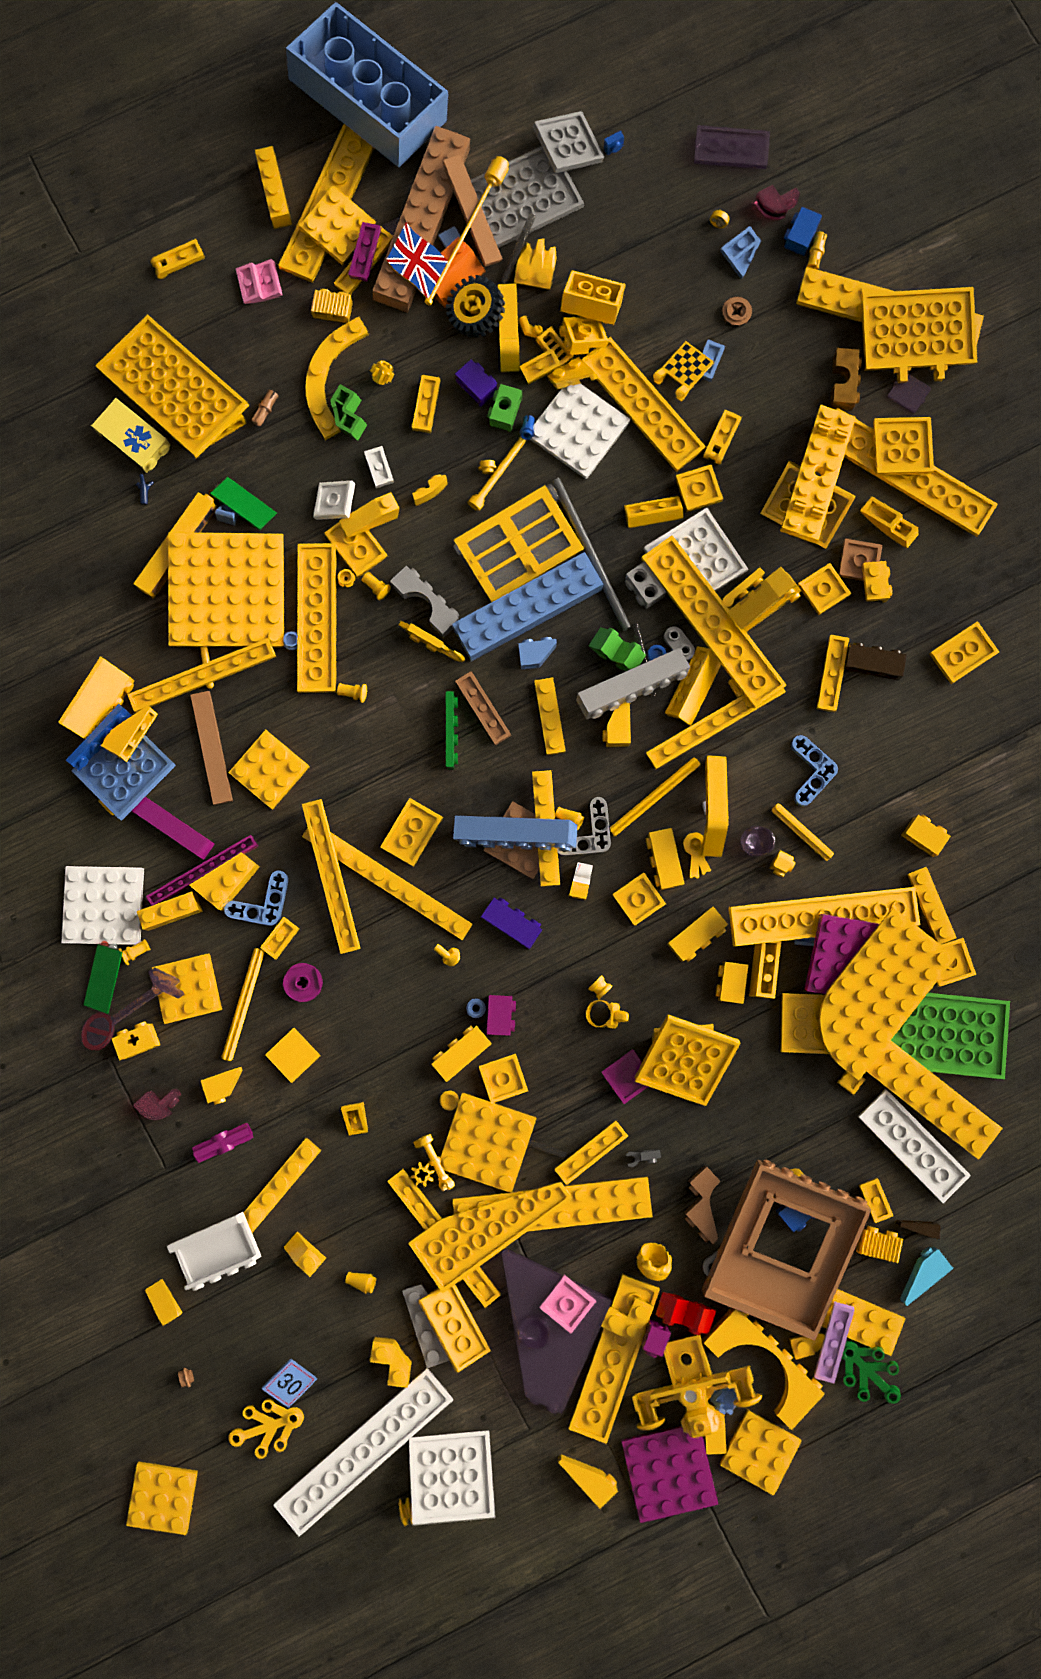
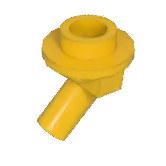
M437 944L433 949L443 957L444 964L453 967L460 960V953L457 948H450L447 951Z

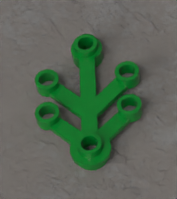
M846 1341L841 1357L845 1360L844 1384L847 1387H852L856 1383L853 1374L854 1362L860 1368V1388L857 1392L859 1400L866 1402L870 1399V1392L868 1390L869 1377L884 1392L887 1402L891 1404L899 1402L901 1398L899 1388L895 1385H888L875 1372L885 1371L890 1375H897L899 1372L898 1364L895 1361L888 1363L865 1362L860 1356H873L877 1361L883 1360L885 1356L884 1350L879 1346L861 1348L852 1341ZM850 1349L853 1351V1353L851 1355L846 1354V1351ZM880 1351L882 1352V1354L880 1356H876L875 1352ZM895 1366L896 1370L891 1371L889 1367ZM851 1377L853 1381L847 1382L846 1378ZM866 1392L867 1396L862 1397L860 1393ZM893 1393L896 1397L890 1398L889 1395Z

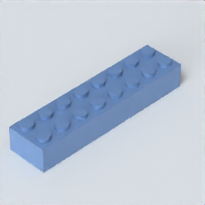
M583 552L452 624L453 630L469 659L473 661L602 591L603 583L586 553Z

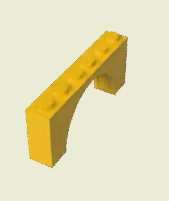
M731 1307L711 1328L709 1334L702 1338V1341L718 1358L727 1350L746 1344L758 1345L774 1353L779 1358L785 1374L784 1393L774 1412L792 1430L823 1397L822 1385L814 1377L810 1379L806 1375L808 1371L800 1363L796 1366L791 1361L793 1356L786 1349L781 1351L777 1347L779 1343L771 1335L767 1337L762 1332L764 1328L756 1320L752 1322L748 1318L749 1314Z

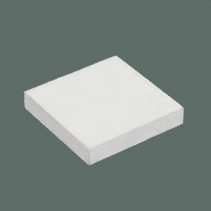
M353 481L319 483L313 517L316 520L349 518L355 483Z

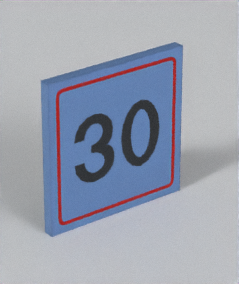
M290 1358L267 1381L262 1390L289 1408L317 1380V1377Z

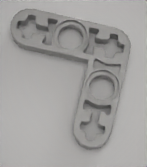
M596 797L590 803L592 836L577 837L576 852H572V848L566 852L558 849L559 855L604 853L609 850L611 839L608 808L605 799ZM596 801H600V804L604 805V807H601L600 812L601 814L605 813V817L597 816L594 818L593 814L597 815V808H593V805H596ZM597 820L605 822L606 827L603 830L596 829L595 822ZM607 832V836L603 835V841L607 842V845L604 846V849H601L599 845L597 846V843L600 841V835L595 836V833L602 834ZM581 840L587 841L589 845L585 851L579 850L577 846Z

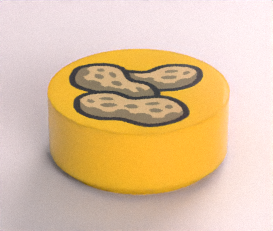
M715 210L710 217V222L717 228H725L729 222V216L724 211Z

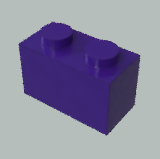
M472 359L455 373L456 382L481 407L494 396L495 390H497L496 380L491 375L488 376L484 372V368Z

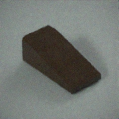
M896 1221V1224L900 1227L940 1240V1225L936 1222Z

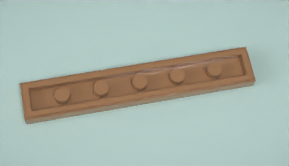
M461 155L444 159L442 163L468 224L479 200ZM480 207L469 230L484 267L501 262L502 257L482 207Z
M210 691L192 694L191 700L213 805L232 802L233 798Z

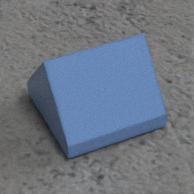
M222 504L215 511L217 521L231 525L236 524L238 514L226 505Z

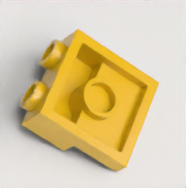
M585 317L563 318V324L559 328L560 337L565 338L564 349L569 350L570 355L588 354L589 348L607 347L608 339L601 321L586 319Z

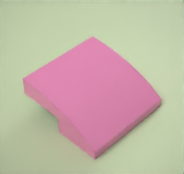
M269 259L257 265L251 262L236 268L245 304L262 302L282 296L274 260Z

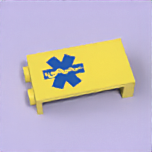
M117 398L91 425L96 433L101 437L107 438L139 464L146 473L156 466L157 461L161 456L168 453L171 446L163 435Z

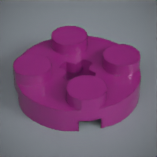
M307 963L293 965L283 979V987L286 994L299 1002L313 1000L320 994L323 986L321 973L315 966ZM301 977H304L305 980H308V983L306 984L305 988H303L301 985H298V982L301 981Z

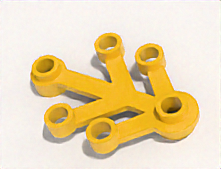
M270 1398L265 1399L262 1403L263 1411H273L282 1416L275 1420L257 1411L254 1406L248 1405L243 1410L244 1418H253L263 1424L245 1431L241 1428L233 1429L229 1435V1442L232 1446L238 1447L243 1444L245 1439L266 1432L262 1443L255 1450V1455L261 1459L267 1455L268 1446L277 1428L285 1426L281 1437L274 1443L275 1450L282 1452L287 1446V1440L292 1429L299 1427L304 1420V1414L301 1409L297 1407L286 1409L276 1404ZM266 1402L271 1403L272 1407L270 1409L265 1407ZM251 1409L253 1414L248 1415L246 1410ZM295 1415L297 1420L291 1421L290 1416ZM233 1436H239L240 1441H234ZM277 1442H283L284 1447H278ZM263 1448L265 1454H260L258 1449Z

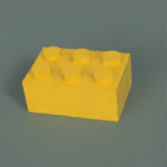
M571 271L563 292L560 311L614 325L622 304L625 284Z

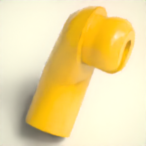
M526 316L518 319L526 336L537 338L542 334L543 328L540 325L531 326Z

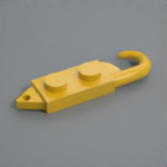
M400 621L399 626L408 631L413 641L417 643L423 642L426 644L425 647L432 652L437 650L458 662L465 661V657L462 654L449 649L444 645L443 641L412 623L409 625Z

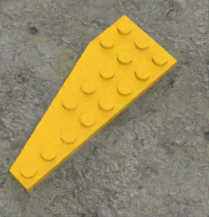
M561 1181L442 1218L408 1244L441 1292L444 1293L562 1207L572 1197Z

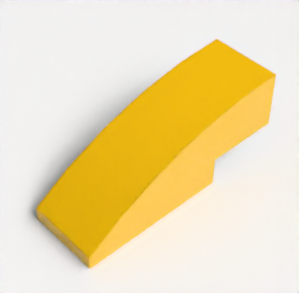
M871 497L860 510L878 529L906 549L918 536L917 526L903 519V514L874 497Z

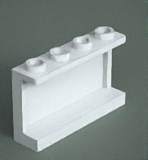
M243 1212L167 1246L169 1253L175 1251L187 1281V1285L184 1286L185 1291L190 1288L193 1291L204 1287L203 1283L210 1281V1284L222 1279L221 1275L227 1273V1276L238 1272V1268L244 1266L245 1269L255 1265V1260L261 1257Z

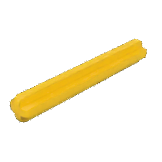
M778 803L773 807L772 813L825 861H828L834 853L782 805Z

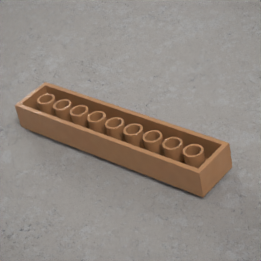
M435 126L373 288L374 301L408 313L417 288L396 273L386 259L406 222L416 234L431 245H434L454 192L442 162L444 159L461 155L463 163H465L470 150V138Z

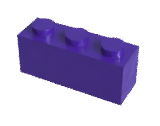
M501 897L498 900L493 898L481 918L530 950L543 930L540 928L541 924L532 918L530 921L524 918L525 913L515 908L512 910L509 908V903Z

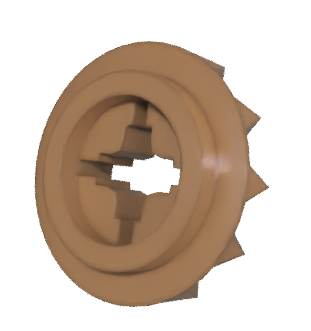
M733 297L725 302L722 315L725 318V322H729L731 326L738 325L740 327L751 318L752 308L746 299ZM734 309L736 311L742 309L740 316L738 314L733 315Z

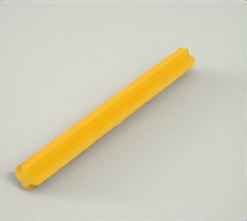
M695 757L687 762L609 828L612 835L617 836L700 766V762Z
M255 948L223 1050V1060L232 1061L265 953L262 949Z

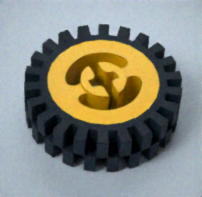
M476 275L475 279L473 276H468V282L465 278L462 279V286L457 283L455 285L457 291L453 289L450 291L453 297L448 296L447 301L450 304H446V309L448 310L446 314L449 317L450 323L464 336L466 334L471 338L472 335L475 338H479V333L485 336L486 330L491 333L493 331L491 326L494 325L497 328L499 324L496 320H502L503 316L500 313L505 312L503 307L505 305L504 296L493 281L488 280L487 277L483 276L481 278L480 275ZM479 297H485V304ZM466 310H468V312H469L473 317H468V316H466Z

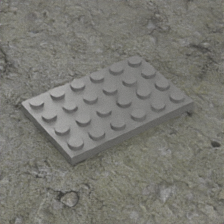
M541 146L509 161L508 172L501 185L491 186L481 205L499 248L583 208L584 202L568 172L555 173ZM485 173L471 180L479 201L488 185L484 177Z

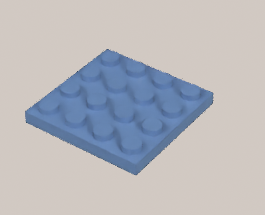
M144 735L127 762L109 753L102 747L80 771L74 768L72 772L122 821L176 765Z

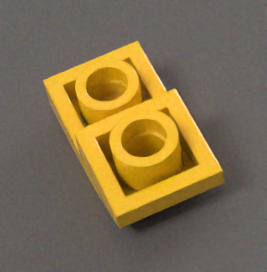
M446 475L431 477L428 480L429 488L422 487L412 493L415 505L423 504L439 494L447 485Z

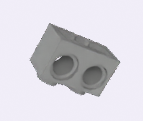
M645 562L626 574V586L630 591L633 590L635 592L637 602L641 606L644 605L646 609L665 597L666 590ZM639 575L642 576L644 580L642 582L635 581L634 577ZM648 590L652 591L654 596L647 597L645 592Z

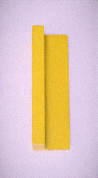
M697 646L694 656L689 663L690 669L687 676L680 681L665 712L668 716L679 718L690 726L693 724L721 666V663L712 653L711 649Z

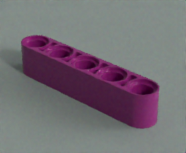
M144 797L132 810L135 814L203 860L215 845L212 841L147 797Z

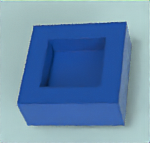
M621 131L605 138L604 150L607 155L612 152H618L623 147L624 136Z

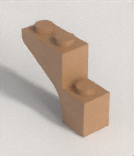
M704 1165L688 1180L691 1184L689 1189L696 1196L699 1194L701 1196L684 1213L687 1215L685 1220L692 1227L696 1225L701 1230L698 1234L706 1243L710 1240L714 1244L718 1236L710 1207V1196L714 1188L721 1181Z

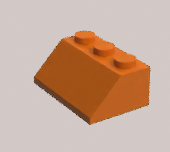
M459 236L441 252L447 261L460 239ZM462 241L434 295V298L445 308L446 304H450L447 301L448 296L453 297L450 291L452 289L457 291L455 287L457 283L462 286V279L465 278L468 282V276H473L475 279L476 275L481 276L485 272L473 250L464 241Z

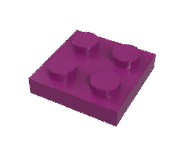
M633 1049L601 1071L623 1104L649 1087L635 1082L634 1077L642 1061Z

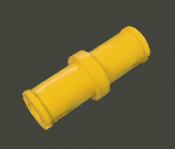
M819 231L815 234L813 246H811L809 251L810 258L807 264L809 268L819 269L820 259L824 255V244L827 238V234H824V232Z

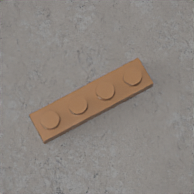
M472 671L455 681L494 745L511 736L509 730Z

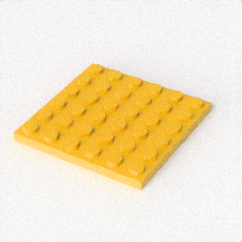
M168 532L169 647H247L267 638L270 640L272 647H284L283 534Z

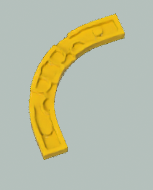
M360 317L353 319L331 333L316 350L308 368L306 377L307 403L312 418L325 440L341 432L336 426L335 419L328 408L325 397V384L329 367L343 350L369 335Z

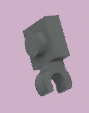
M660 1150L629 1151L626 1153V1156H634L635 1160L632 1163H627V1165L634 1167L640 1160H645V1163H655L658 1158H661Z

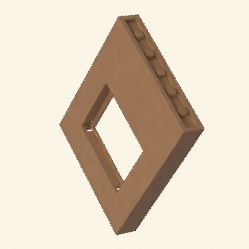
M757 1160L702 1291L706 1298L816 1340L872 1209L867 1204V1201L861 1197L856 1196V1198H852L843 1190L838 1189L835 1191L823 1182H819V1184L812 1182V1179L806 1175L801 1174L797 1176L788 1168L782 1167L780 1169L768 1160L763 1162ZM774 1201L830 1223L809 1273L753 1251Z

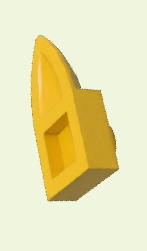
M818 1333L816 1340L802 1335L789 1338L794 1358L797 1360L815 1355V1352L819 1351L822 1347L825 1334Z

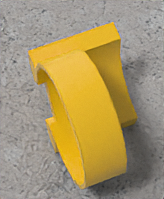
M603 1000L591 1002L586 1010L588 1022L592 1026L599 1028L608 1026V1028L616 1029L618 1022H627L629 1018L627 1012L620 1011L618 1003L611 1002L609 1004ZM598 1002H604L611 1011L610 1019L602 1026L595 1025L590 1018L591 1008Z

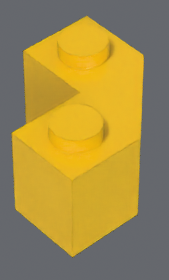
M375 1337L370 1362L389 1364L388 1385L408 1388L412 1361L405 1355L395 1339Z

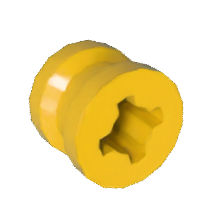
M601 975L588 989L594 992L598 999H601L612 988V985L606 983Z

